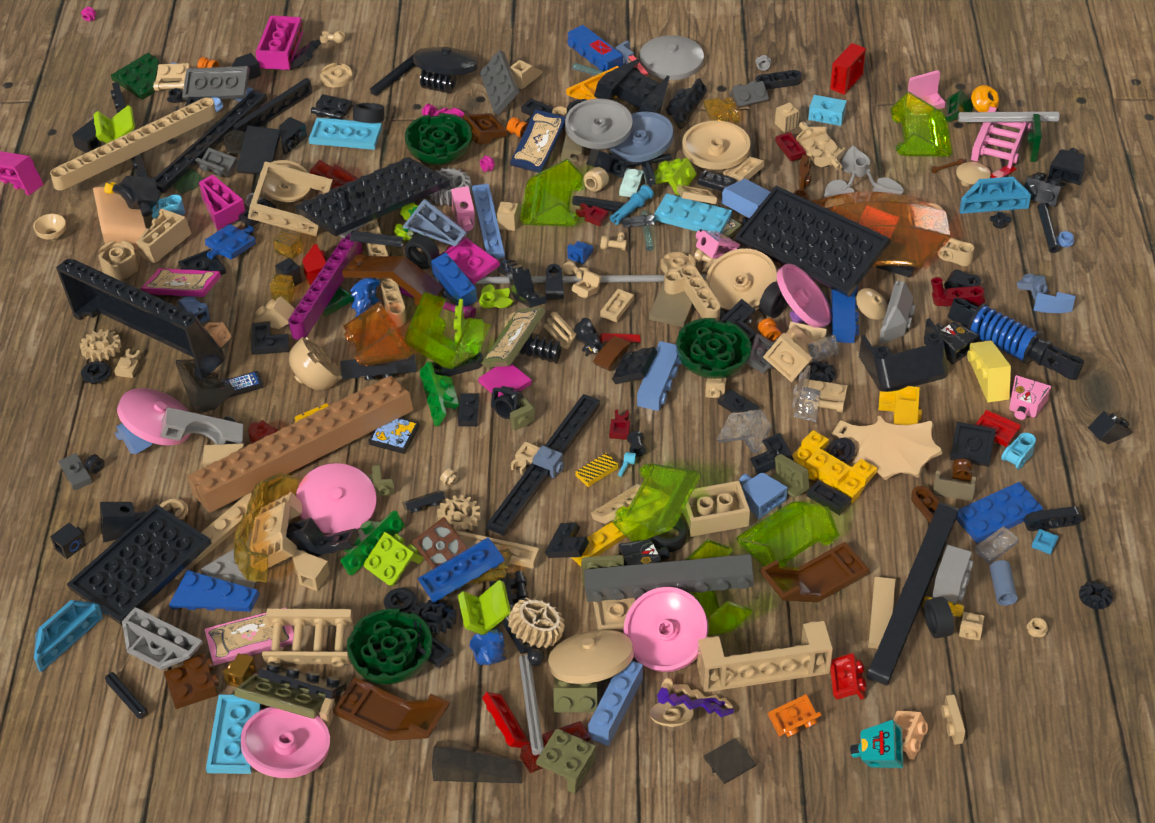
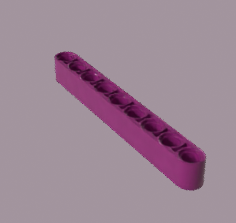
M351 233L342 238L290 316L288 323L294 339L298 340L308 336L345 279L342 270L356 255L361 254L363 251L361 242L350 240Z

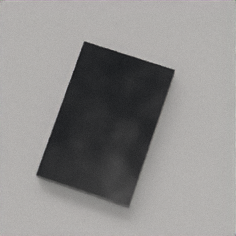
M247 126L236 169L237 173L260 175L264 162L271 163L274 161L281 135L280 129Z

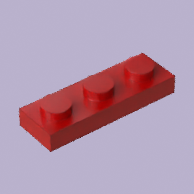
M486 692L482 699L486 704V709L493 716L496 726L504 735L505 742L510 747L525 749L530 742L503 696Z

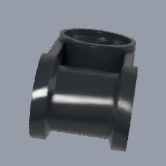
M550 264L546 269V300L564 299L562 268L558 264Z
M956 269L950 273L944 283V287L949 289L980 286L981 279L979 276Z

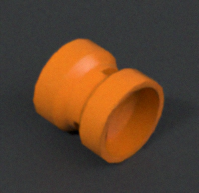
M201 57L197 64V68L220 67L219 61L209 60L207 57Z
M512 117L508 121L506 128L509 133L516 134L517 137L522 138L529 123L521 122L520 119Z
M772 318L764 319L758 324L760 334L772 342L782 335Z

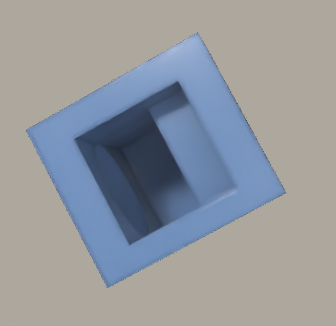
M186 296L177 302L179 308L194 314L196 317L197 315H203V318L199 319L201 324L210 320L208 306L205 303L201 304L195 297Z

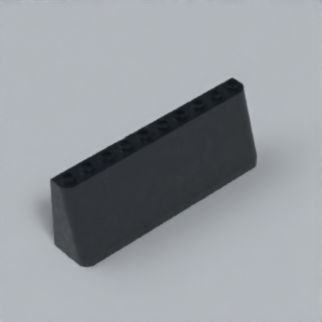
M66 259L56 267L74 318L82 320L84 315H90L94 318L101 313L194 358L195 374L201 379H204L224 362L223 350L194 314L77 260Z

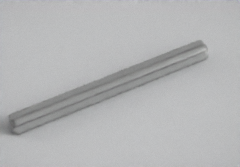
M1058 111L960 112L958 114V121L1032 122L1033 114H1039L1041 122H1058L1060 115Z
M521 655L519 663L532 754L536 756L541 754L544 746L532 664L527 659V655Z

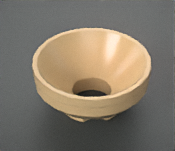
M46 214L34 222L33 228L38 237L46 240H56L65 232L66 221L59 214Z

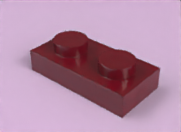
M791 132L775 136V142L790 161L801 159L803 154L806 155V151Z

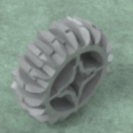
M449 167L448 169L441 168L440 171L435 170V172L450 179V186L430 194L428 197L435 204L440 203L441 206L447 204L449 207L452 204L451 189L468 186L471 193L472 183L470 176L466 172H462V169L456 170V167L453 169Z

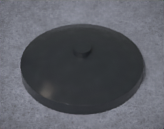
M423 48L416 51L413 56L415 66L437 74L462 75L474 72L478 68V58L475 55L456 48Z

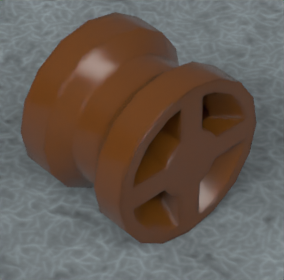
M967 459L955 460L952 464V479L971 481V461Z

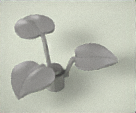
M853 145L846 152L841 163L842 169L845 172L852 173L850 182L847 184L843 180L831 181L826 186L824 197L833 203L848 202L855 194L854 189L850 187L855 176L863 177L865 174H868L871 184L874 186L873 195L878 200H892L902 195L904 190L896 181L886 177L879 178L877 183H875L870 169H868L870 166L868 156Z

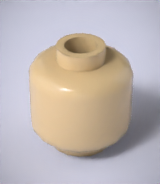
M594 167L584 175L583 180L588 190L597 192L608 184L609 176L603 168Z

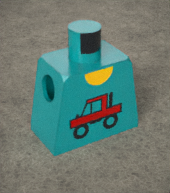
M894 720L862 730L860 733L861 743L850 746L852 757H861L862 761L871 768H904L902 727Z

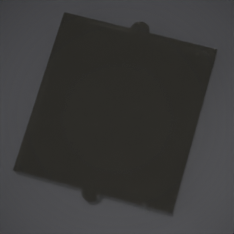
M736 738L703 757L712 768V773H716L724 784L756 767V762L748 754V750L744 749Z

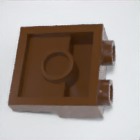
M491 113L464 114L463 119L471 127L472 140L477 144L491 143L492 138L507 136L508 130Z
M204 653L184 660L183 666L164 671L175 709L217 696L215 687H218L219 683L216 674L211 675L210 671L214 670L210 658H205Z

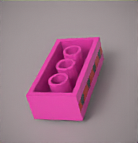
M269 17L256 50V58L260 68L290 70L291 62L303 36L301 17Z

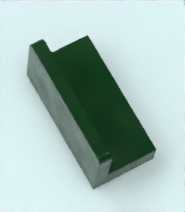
M962 90L948 97L945 119L949 123L958 118L960 112H972L973 110L972 100Z

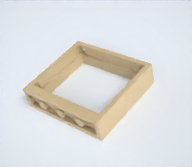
M265 161L250 204L248 219L317 236L319 226L307 218L257 203L266 176L323 191V194L330 191L332 179Z

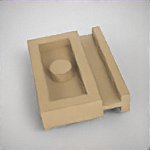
M749 157L739 165L726 169L723 174L735 178L737 182L744 178L749 180L764 167V161Z

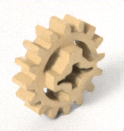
M100 329L98 333L92 331V334H86V338H82V343H80L82 356H85L86 359L91 358L93 362L96 359H99V362H101L103 358L109 360L110 356L115 357V352H120L122 347L119 335H116L115 331L110 333L109 329L105 332Z
M454 495L453 500L446 498V504L440 503V509H437L438 521L445 517L454 530L465 532L466 529L472 531V525L478 526V521L481 520L480 506H477V501L471 502V497L464 499V496L461 495L457 499Z

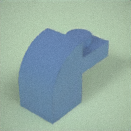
M123 423L116 426L118 431L114 432L117 439L124 441L131 454H137L153 445L151 442L133 434Z

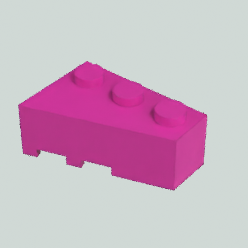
M0 151V181L5 184L8 182L12 183L15 189L21 188L29 196L44 185L30 156Z
M214 175L199 182L202 199L217 231L239 219V215L245 211L242 198Z

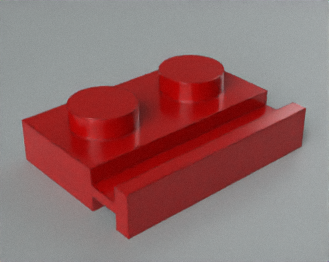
M985 410L984 414L981 415L975 424L996 429L994 442L1005 447L1011 444L1021 428L1020 424L989 410Z

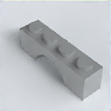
M167 407L162 418L161 437L180 441L187 434L199 433L209 437L216 445L241 444L243 424Z

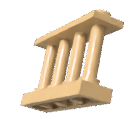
M267 609L266 617L269 625L273 626L271 651H262L265 664H332L337 667L350 664L348 653L343 652L345 627L353 626L351 609ZM284 625L294 626L292 651H280L281 631ZM304 626H315L313 652H301ZM325 626H336L334 652H322Z

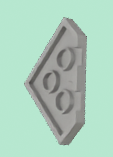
M251 539L201 568L202 574L255 589L260 569L252 565Z

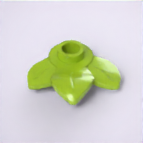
M491 284L482 289V295L479 298V304L483 308H505L513 303V300L509 298V288L495 290Z

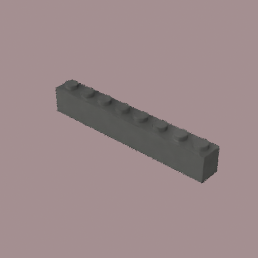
M751 554L584 570L587 602L639 598L644 593L661 587L678 588L687 593L754 587Z

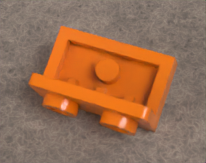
M807 694L767 713L779 737L784 734L790 737L798 733V728L803 725L809 728L818 723L816 719L822 716L820 712H815Z

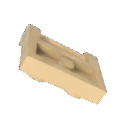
M190 64L158 65L154 90L161 91L162 89L174 88L183 90L186 69H191ZM170 81H180V82L163 83V82H170Z
M810 380L804 407H821L843 413L847 385Z

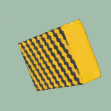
M605 453L575 471V476L589 487L617 470L618 463Z

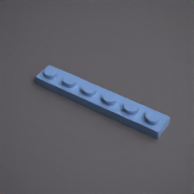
M489 184L472 186V193L485 251L495 259L505 258Z

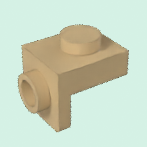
M586 270L583 279L573 284L572 291L582 298H588L596 294L599 289L601 276Z

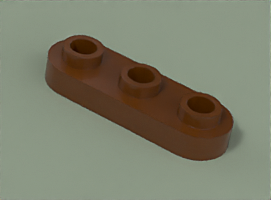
M917 486L912 490L911 500L926 520L931 523L940 501L929 488Z

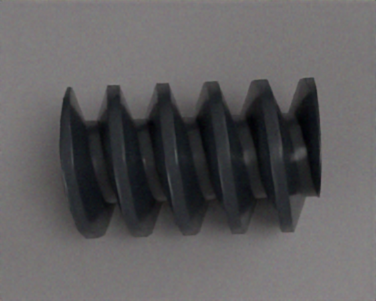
M421 70L420 85L424 89L428 88L429 90L433 89L434 91L450 94L456 85V75H452L451 78V75L445 76L444 74L439 75Z
M531 334L520 350V354L524 355L526 353L528 357L533 355L536 359L540 357L543 361L547 359L550 363L554 360V363L557 364L561 355L560 340L554 345L552 338L547 343L545 336L539 341V335L532 339Z

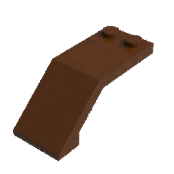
M358 254L342 270L343 277L391 278L414 296L415 305L432 306L442 294V291H444V287L407 257L365 256L364 254Z
M843 542L798 568L781 567L779 562L775 560L759 569V572L783 601L820 602L868 575L869 568L850 546Z
M354 677L333 708V714L389 741L425 739L430 737L449 707L450 702L431 693L428 700L405 701Z

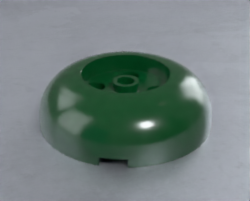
M439 113V116L431 117L429 114L414 120L405 131V144L411 155L417 160L431 165H444L457 161L466 154L472 142L470 125L461 117L448 113Z
M702 318L689 322L679 331L676 340L677 355L681 363L690 372L707 379H723L735 375L744 368L750 357L751 342L747 334L740 327L729 321L723 323L715 321L716 318Z
M383 609L368 614L355 624L354 630L347 639V653L353 668L365 679L379 684H397L413 678L426 666L432 652V635L427 624L416 614L400 612V609ZM414 621H418L416 630H414ZM420 623H421V626H422V633H420V629H419ZM418 632L421 634L419 638L421 646L426 650L425 655L416 653V647L419 646ZM378 645L381 646L379 650H374Z

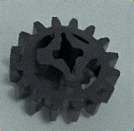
M428 600L427 603L420 602V606L415 605L414 610H411V613L424 620L430 632H435L436 635H439L441 631L447 633V628L453 629V625L456 624V610H453L452 605L447 606V602L439 603V600L435 602ZM414 621V630L417 628L418 621ZM421 623L419 625L420 633H422Z

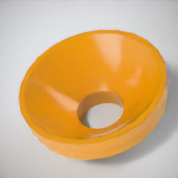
M981 85L973 90L971 100L978 112H988L990 106L998 108L999 97L993 88ZM988 93L993 95V101L988 98Z

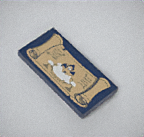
M535 109L510 161L511 166L542 174L565 126L566 117Z

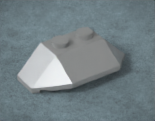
M895 281L881 328L879 344H884L904 336L906 328L910 329L912 318L910 316H914L916 305H912L914 297L903 281Z
M136 607L122 621L127 653L160 670L191 658L203 644L202 640Z

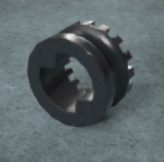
M97 454L90 455L89 459H86L87 461H85L84 466L91 473L96 474L104 467V460Z

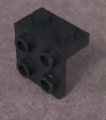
M1041 172L1028 176L1024 187L1031 194L1030 200L1047 203V205L1055 207L1061 189L1066 187L1063 179L1058 177L1051 179L1046 177L1047 174Z

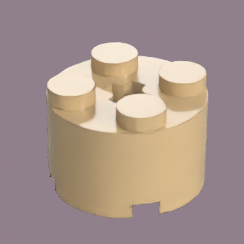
M111 241L103 245L99 250L100 254L98 256L103 273L123 282L124 279L138 272L134 247L127 241H121L122 243Z

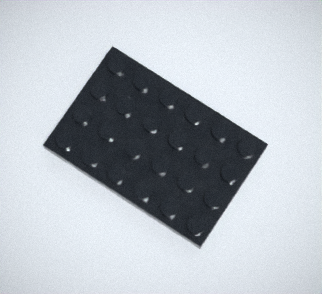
M156 504L68 582L67 586L87 602L97 603L100 606L101 612L122 626V621L135 607L141 609L207 549L212 542L210 538Z

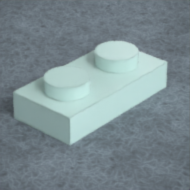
M626 169L619 190V196L631 197L633 193L639 191L643 179V170Z

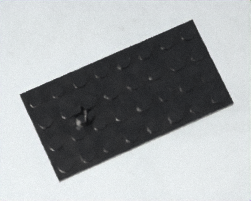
M406 157L399 162L389 164L385 168L375 170L371 174L361 176L357 180L347 182L343 186L333 188L327 193L319 194L313 199L305 200L295 207L297 213L332 235L338 236L450 186V179L412 158Z
M777 185L734 238L737 243L771 256L772 260L782 265L793 264L799 267L813 280L847 297L852 294L891 243L890 238Z

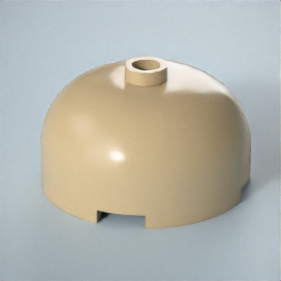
M302 337L291 348L289 364L295 374V379L299 383H304L314 390L322 391L334 386L342 376L336 363L331 365V360L325 355L327 353L311 339H304Z

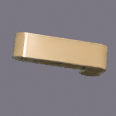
M686 265L665 273L664 290L666 293L673 295L685 291L702 318H716L715 321L720 320V303L696 267Z

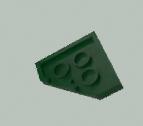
M146 53L111 74V79L143 100L155 93L154 82L156 81L159 60L150 53Z

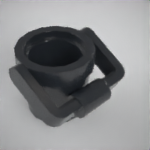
M495 387L492 390L491 408H494L500 417L510 419V413L520 409L521 399L524 397L520 391L511 387Z

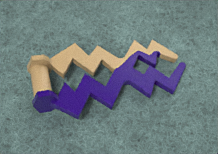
M667 677L662 682L661 689L657 694L658 703L665 704L668 701L673 707L682 703L689 710L702 706L709 714L716 712L720 717L734 713L732 704L725 697L719 699L716 694L705 697L698 689L691 690L688 684H673L672 679ZM682 691L685 693V695L677 697L676 695L677 693ZM693 697H696V698H697L696 700H693V701L690 700V698H693ZM724 705L728 709L722 710L720 707Z

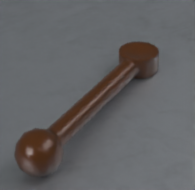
M960 158L956 162L939 167L933 166L931 172L937 173L938 170L958 164L961 165L964 163V159Z

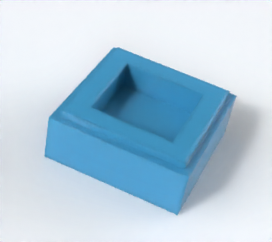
M1039 529L1032 543V548L1051 555L1059 536Z

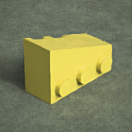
M992 340L970 343V351L967 352L968 361L971 362L987 403L1009 400L1010 364Z

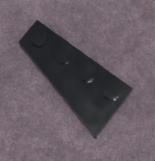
M267 663V665L259 668L258 677L280 684H285L288 681L290 682V687L296 689L307 687L309 688V693L315 695L325 693V698L333 699L346 690L347 683L340 681L338 677L329 676L324 678L320 677V674L316 672L302 673L300 669L294 667L280 668V665L277 663Z

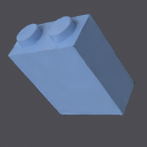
M744 178L724 188L721 203L750 218L769 195L770 191Z

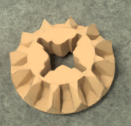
M169 499L159 505L168 512H171L170 509L175 512L174 516L182 521H185V517L189 515L188 505L183 500Z

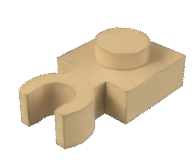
M131 349L126 350V358L121 357L114 370L116 376L134 378L140 365V350H137L133 355Z
M524 442L515 454V459L511 462V470L520 466V474L525 473L526 465H531L533 462L532 458L540 448Z

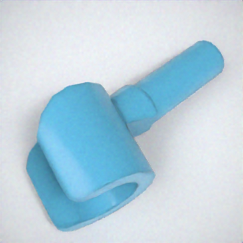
M625 453L624 462L617 474L618 476L622 477L628 464L635 465L636 453Z

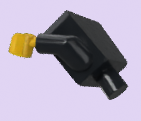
M126 176L119 184L115 182L105 183L104 191L108 194L117 193L121 195L128 207L140 210L143 217L152 214L151 209L159 202L161 195L160 190H157L156 180L152 177Z

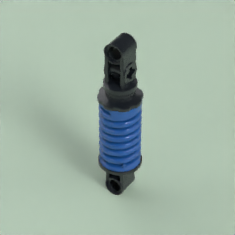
M953 299L947 315L948 318L979 334V338L982 341L992 340L1001 351L1017 357L1025 364H1029L1033 360L1037 365H1043L1067 379H1078L1084 365V360L1054 346L1051 341L1043 340L1044 333L1040 331L1034 332L1033 328H1028L1027 325H1022L1021 322H1016L1015 319H1010L1007 315L1003 316L1001 312L997 313L995 309L989 308L985 303L976 307L964 299Z

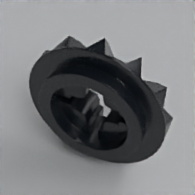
M821 360L818 363L812 361L811 365H807L806 377L809 380L830 383L835 379L836 370L834 365H829L828 361L825 363L821 362Z
M94 361L82 368L81 377L85 383L90 382L92 385L95 383L101 384V381H107V378L111 376L112 370L108 363Z
M838 438L830 443L826 452L846 464L849 461L852 462V457L856 455V446L848 438ZM837 450L844 451L845 455H839Z
M1096 580L1092 583L1087 581L1080 588L1079 598L1089 608L1104 609L1112 603L1113 593H1111L1110 587L1104 585V582L1100 584ZM1093 591H1094L1095 593H1100V596H1098L1097 594H1096V595H1092V594H1093Z
M407 588L393 589L384 598L385 609H400V612L408 614L411 610H414V606L417 604L415 593ZM397 599L400 602H404V606L397 604Z

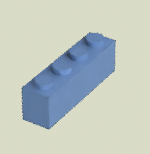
M659 341L656 348L657 354L637 392V406L659 411L661 405L666 403L667 391L671 390L672 379L676 378L678 365L682 364L677 355L676 345Z
M631 661L624 670L613 676L588 724L590 740L607 746L610 745L643 680L642 664Z

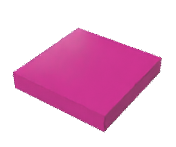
M513 364L495 367L478 378V382L490 393H492L495 387L506 386L522 391L532 384L531 379Z

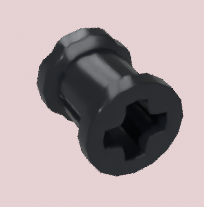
M634 431L627 435V442L630 444L629 452L636 453L635 457H641L646 453V446L643 445L644 435L639 431Z

